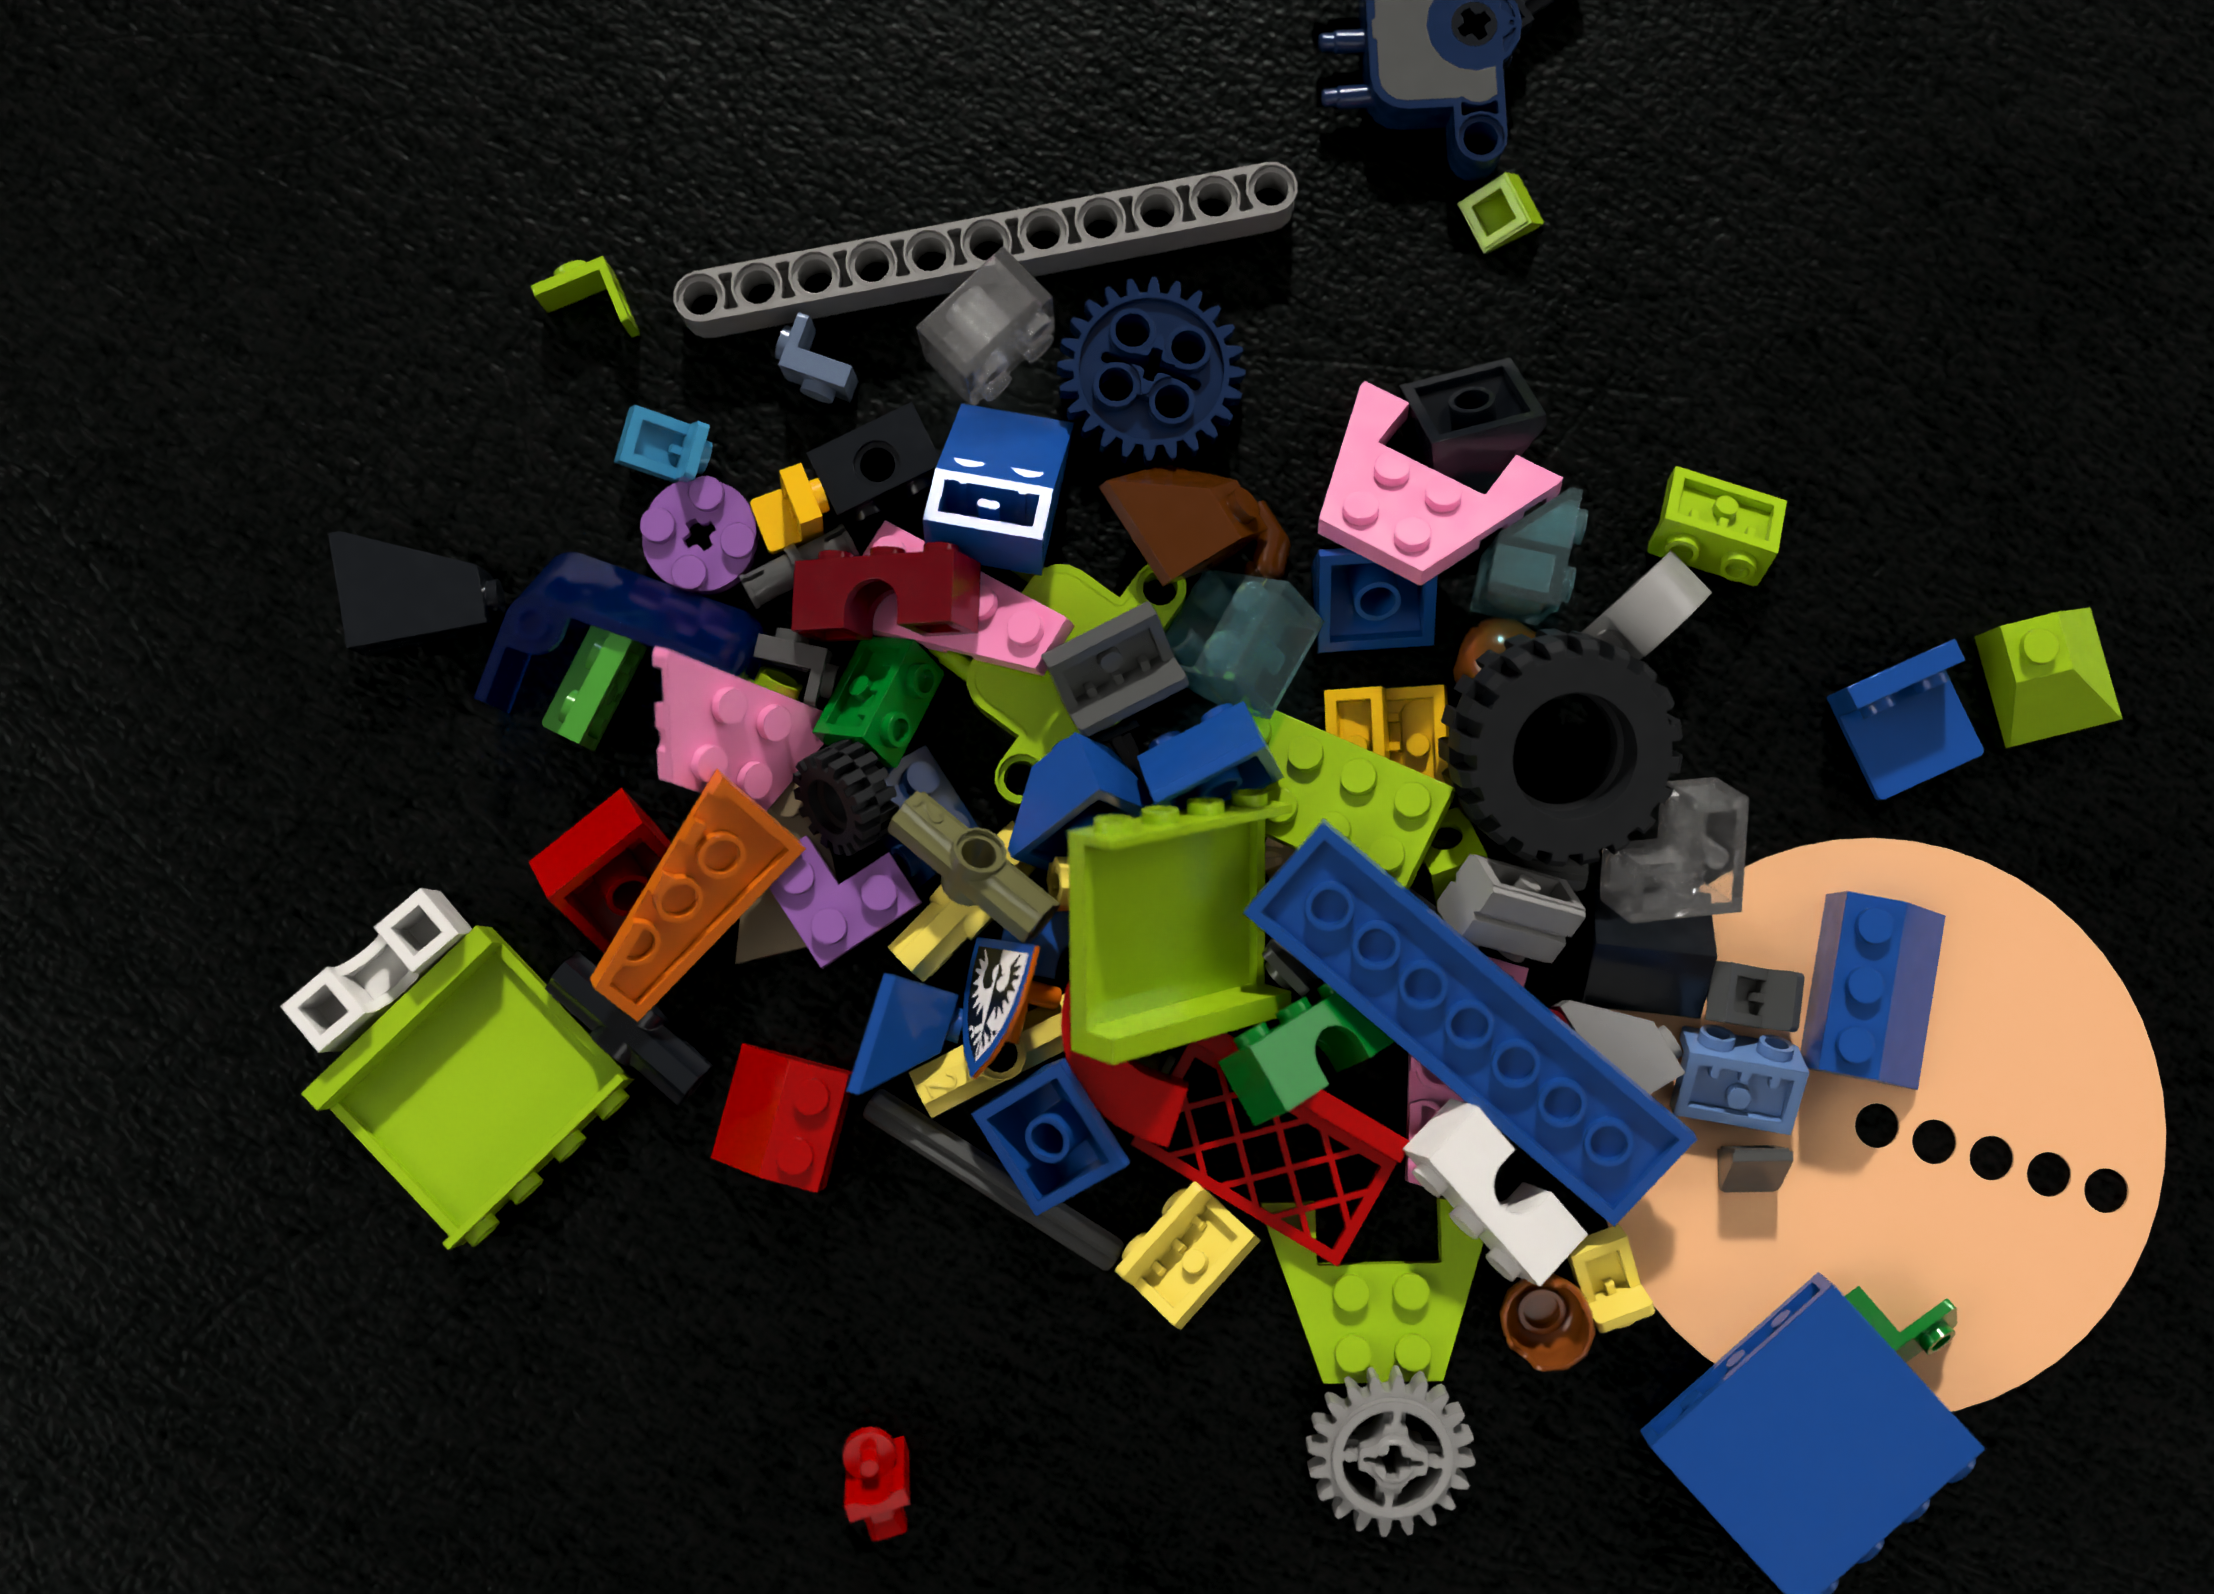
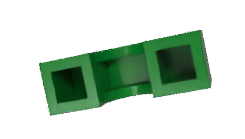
M1323 983L1316 988L1321 999L1310 1004L1308 998L1304 996L1275 1013L1280 1024L1269 1030L1264 1021L1237 1036L1233 1041L1238 1050L1219 1061L1218 1064L1252 1123L1256 1126L1288 1112L1329 1085L1317 1063L1315 1045L1323 1050L1338 1073L1372 1057L1395 1041L1328 984Z

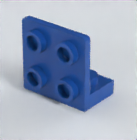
M1955 639L1826 697L1876 800L1880 801L1894 796L1975 759L1984 753L1983 746L1946 671L1947 668L1965 661Z

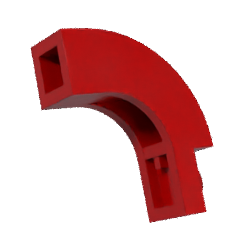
M1069 981L1063 999L1061 1032L1063 1047L1070 1068L1096 1109L1104 1117L1132 1135L1168 1147L1188 1090L1189 1081L1147 1067L1137 1059L1112 1065L1071 1051V992Z

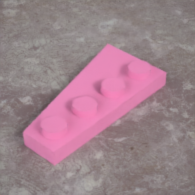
M885 520L862 556L870 555V549L877 546L899 547L906 550V553L923 551L925 541ZM983 572L980 575L979 625L977 634L925 637L897 625L898 602L895 593L887 596L879 604L873 619V635L914 639L917 643L922 644L928 649L944 653L953 651L972 656L978 661L1044 676L1047 671L1041 654L1063 644L1074 628L1073 623L1067 617Z

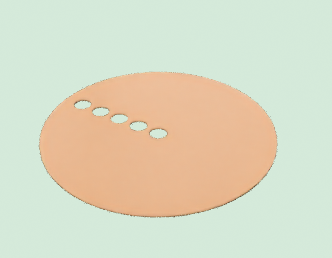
M1860 838L1839 839L1799 846L1762 858L1739 869L1694 898L1695 900L1710 901L1717 949L1716 961L1734 962L1772 970L1794 971L1804 975L1799 1029L1796 1032L1753 1028L1705 1020L1707 999L1699 1019L1616 1009L1610 1010L1654 1021L1657 1028L1663 1025L1666 1026L1677 1040L1683 1053L1684 1051L1679 1039L1682 1027L1701 1028L1703 1025L1721 1026L1730 1030L1735 1035L1758 1039L1762 1035L1779 1036L1789 1040L1801 1050L1826 894L1851 891L1908 902L1946 916L1918 1090L1808 1069L1809 1076L1791 1135L1676 1116L1695 1133L1697 1140L1617 1224L1621 1226L1628 1236L1641 1285L1651 1298L1656 1310L1681 1337L1714 1364L1817 1272H1820L1834 1284L1844 1296L1860 1286L1899 1332L1948 1298L1957 1308V1325L1953 1328L1956 1332L1955 1336L1937 1352L1927 1355L1923 1350L1906 1362V1364L1951 1412L2006 1393L2028 1382L2059 1361L2086 1337L2110 1309L2132 1275L2147 1243L2155 1218L2165 1170V1108L2155 1054L2143 1020L2131 996L2102 951L2078 924L2054 903L2018 878L1982 860L1947 848L1914 841ZM1682 1057L1677 1059L1679 1064L1681 1063ZM1676 1079L1650 1094L1671 1113L1670 1100ZM1875 1103L1883 1104L1890 1108L1898 1122V1131L1893 1141L1879 1148L1870 1147L1863 1143L1858 1137L1855 1128L1859 1112L1864 1107ZM1928 1120L1944 1122L1950 1127L1955 1137L1953 1153L1947 1160L1938 1164H1930L1921 1160L1913 1148L1912 1140L1915 1130L1920 1124ZM1986 1136H1995L2002 1139L2009 1146L2012 1153V1164L2009 1171L2003 1177L1996 1180L1981 1178L1974 1172L1970 1164V1152L1973 1145L1979 1139ZM1775 1145L1789 1148V1151H1793V1163L1778 1190L1773 1192H1723L1720 1190L1717 1149H1721V1146ZM2052 1152L2059 1155L2069 1168V1182L2066 1188L2055 1196H2042L2038 1194L2028 1182V1166L2031 1160L2041 1153ZM2099 1169L2116 1171L2124 1179L2127 1187L2124 1203L2113 1212L2102 1213L2090 1206L2085 1197V1183L2088 1177ZM1606 1220L1608 1228L1612 1227L1613 1225Z

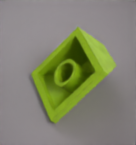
M2091 608L2050 613L2002 625L1974 637L2006 748L2122 720Z

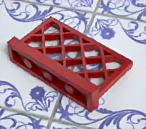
M1223 1033L1188 1043L1170 1075L1183 1079L1194 1058H1197L1216 1069L1222 1091L1221 1095L1191 1103L1188 1102L1187 1095L1185 1096L1180 1112L1185 1114L1193 1146L1167 1152L1154 1143L1137 1136L1133 1138L1130 1144L1338 1267L1397 1162L1401 1163L1406 1154L1402 1149L1410 1141L1322 1089L1288 1111L1296 1116V1119L1281 1122L1280 1117L1277 1116L1272 1118L1273 1125L1240 1133L1231 1100L1237 1098L1235 1091L1229 1092L1225 1074L1218 1064L1219 1061L1238 1050L1233 1041L1234 1037ZM1224 1101L1233 1135L1199 1144L1191 1110ZM1306 1123L1318 1129L1325 1155L1292 1163L1283 1129ZM1276 1132L1284 1166L1251 1174L1242 1140ZM1329 1137L1345 1145L1348 1149L1332 1152ZM1235 1142L1244 1176L1218 1182L1207 1175L1201 1151ZM1195 1153L1199 1170L1177 1157ZM1360 1154L1379 1165L1367 1188L1343 1193L1335 1160ZM1327 1162L1336 1196L1303 1204L1294 1171ZM1287 1173L1296 1207L1270 1213L1259 1206L1253 1182ZM1246 1184L1250 1200L1230 1188ZM1360 1198L1350 1216L1346 1201ZM1338 1204L1344 1228L1331 1249L1311 1237L1305 1212ZM1298 1214L1302 1231L1282 1220V1218Z

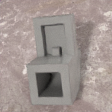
M1671 550L1581 633L1589 634L1628 651L1631 657L1640 660L1679 627L1712 592Z

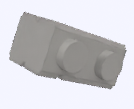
M1470 854L1456 873V882L1451 881L1437 900V910L1443 920L1477 949L1479 946L1497 950L1507 959L1518 963L1523 962L1525 958L1552 964L1566 945V936L1572 937L1586 918V909L1567 880L1476 854Z

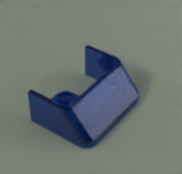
M566 552L553 558L508 608L474 699L510 714L531 655H543L554 650L563 640L571 618L652 647L658 646L670 649L747 681L750 679L755 680L761 662L753 655L758 633L766 635L762 624L749 612L581 553Z

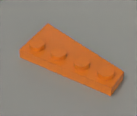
M716 769L591 975L590 981L594 989L639 1022L806 848L799 839L721 771Z

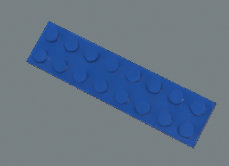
M1325 819L1317 825L1246 906L1244 914L1468 1104L1478 1106L1494 1126L1614 1227L1697 1140L1695 1133L1466 938L1461 936L1460 933Z

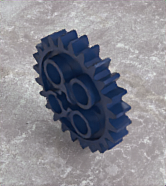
M1157 277L1151 278L1147 292L1142 293L1139 292L1133 279H1128L1125 296L1121 298L1110 286L1106 287L1104 291L1105 307L1102 308L1096 302L1088 299L1085 302L1084 312L1089 322L1073 317L1070 321L1069 330L1078 339L1062 338L1060 351L1072 359L1062 360L1057 363V375L1072 380L1059 386V398L1076 399L1067 410L1068 420L1085 417L1087 420L1082 427L1081 437L1086 439L1099 432L1102 435L1099 452L1104 454L1114 444L1121 446V463L1124 464L1130 459L1134 450L1141 451L1145 467H1150L1155 452L1161 451L1168 465H1174L1177 448L1180 446L1190 457H1195L1199 450L1197 437L1199 436L1211 445L1214 444L1218 433L1212 422L1228 427L1233 415L1223 405L1238 406L1242 397L1241 392L1229 386L1242 383L1245 377L1244 369L1230 366V364L1235 363L1241 358L1243 347L1225 345L1234 333V325L1216 327L1215 323L1221 308L1217 305L1205 312L1200 310L1199 305L1202 292L1199 290L1187 301L1180 298L1181 282L1175 281L1168 294L1160 293ZM1123 328H1136L1144 334L1146 342L1137 347H1129L1120 342L1116 333ZM1181 344L1191 345L1198 350L1201 359L1193 364H1184L1174 357L1172 349ZM1103 355H1110L1117 362L1105 363L1101 357ZM1147 364L1158 366L1154 381H1148L1143 378ZM1107 381H1119L1129 389L1130 396L1121 401H1111L1103 396L1099 387ZM1195 381L1200 385V388L1198 390L1190 389L1186 383ZM1165 397L1175 398L1184 406L1185 413L1178 418H1166L1158 412L1155 403Z

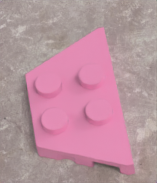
M654 647L652 664L655 667L662 668L663 701L655 703L656 728L660 733V745L657 749L658 779L702 793L715 770L718 769L767 811L793 781V773L798 771L796 769L797 763L817 752L824 744L812 733L823 711L670 649Z

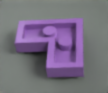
M807 835L800 839L806 850L769 887L821 968H825L923 903L891 853L888 852L840 884Z

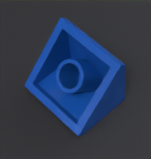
M1347 548L1318 550L1311 565L1318 653L1434 645L1438 575L1419 586Z

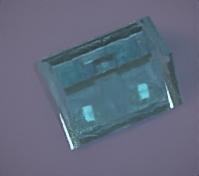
M1569 488L1497 535L1481 555L1470 611L1539 625L1552 612H1557L1561 601H1569L1576 576V567L1567 566L1573 544L1580 545L1588 519V510L1579 508L1583 493L1582 489Z
M1210 569L1202 572L1175 621L1165 635L1175 659L1186 674L1189 682L1188 689L1217 705L1231 703L1234 706L1244 701L1252 716L1270 719L1323 626L1324 620L1288 581Z

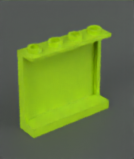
M1237 789L1231 791V799L1229 800L1215 797H1196L1188 799L1187 808L1183 809L1172 806H1149L1142 808L1141 817L1137 818L1126 815H1102L1094 818V826L1068 831L1071 1051L1113 1065L1276 1019L1275 1013L1291 1004V991L1265 984V959L1262 956L1265 949V931L1244 914V910L1265 886V819L1292 813V804L1267 799L1268 792L1265 790Z
M478 925L460 940L301 1093L317 1111L330 1109L449 1235L442 1243L448 1250L461 1246L466 1242L475 1247L500 1224V1221L494 1215L510 1200L518 1205L531 1195L544 1181L538 1172L554 1157L561 1163L571 1156L587 1139L581 1131L597 1115L603 1121L612 1116L629 1099L630 1096L624 1089L636 1079L623 1064L606 1053L591 1038V1030L581 1020L572 1015L564 1005L555 1000L545 990L547 984L492 927Z

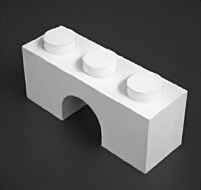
M419 888L374 927L379 935L368 947L337 967H326L280 1006L318 1053L343 1051L369 1029L472 930L471 926L441 891Z
M1450 1098L1402 1149L1417 1166L1412 1171L1416 1180L1434 1196H1444L1454 1208L1449 1213L1452 1221L1469 1237L1475 1240L1479 1237L1491 1250L1486 1255V1259L1502 1276L1510 1281H1514L1516 1277H1519L1540 1287L1588 1235L1550 1191L1522 1182L1507 1199L1498 1202L1494 1191L1495 1176L1499 1167L1515 1149L1478 1106Z

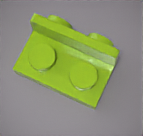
M1675 466L1667 482L1659 524L1649 540L1647 551L1652 555L1663 558L1672 550L1687 566L1725 577L1730 581L1757 586L1778 554L1787 500Z

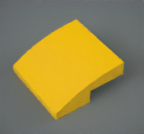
M1444 684L1389 689L1375 686L1324 690L1326 732L1445 783L1442 772L1449 767L1448 763L1438 755V739L1449 737L1450 731L1449 727L1441 722L1445 705H1448V690Z

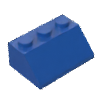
M1851 891L1826 894L1800 1050L1809 1070L1918 1090L1945 915L1908 902Z

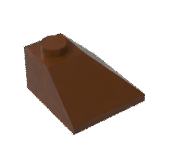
M1164 464L1107 480L1099 486L1162 586L1220 566L1268 529L1260 517V508L1255 498L1234 479Z

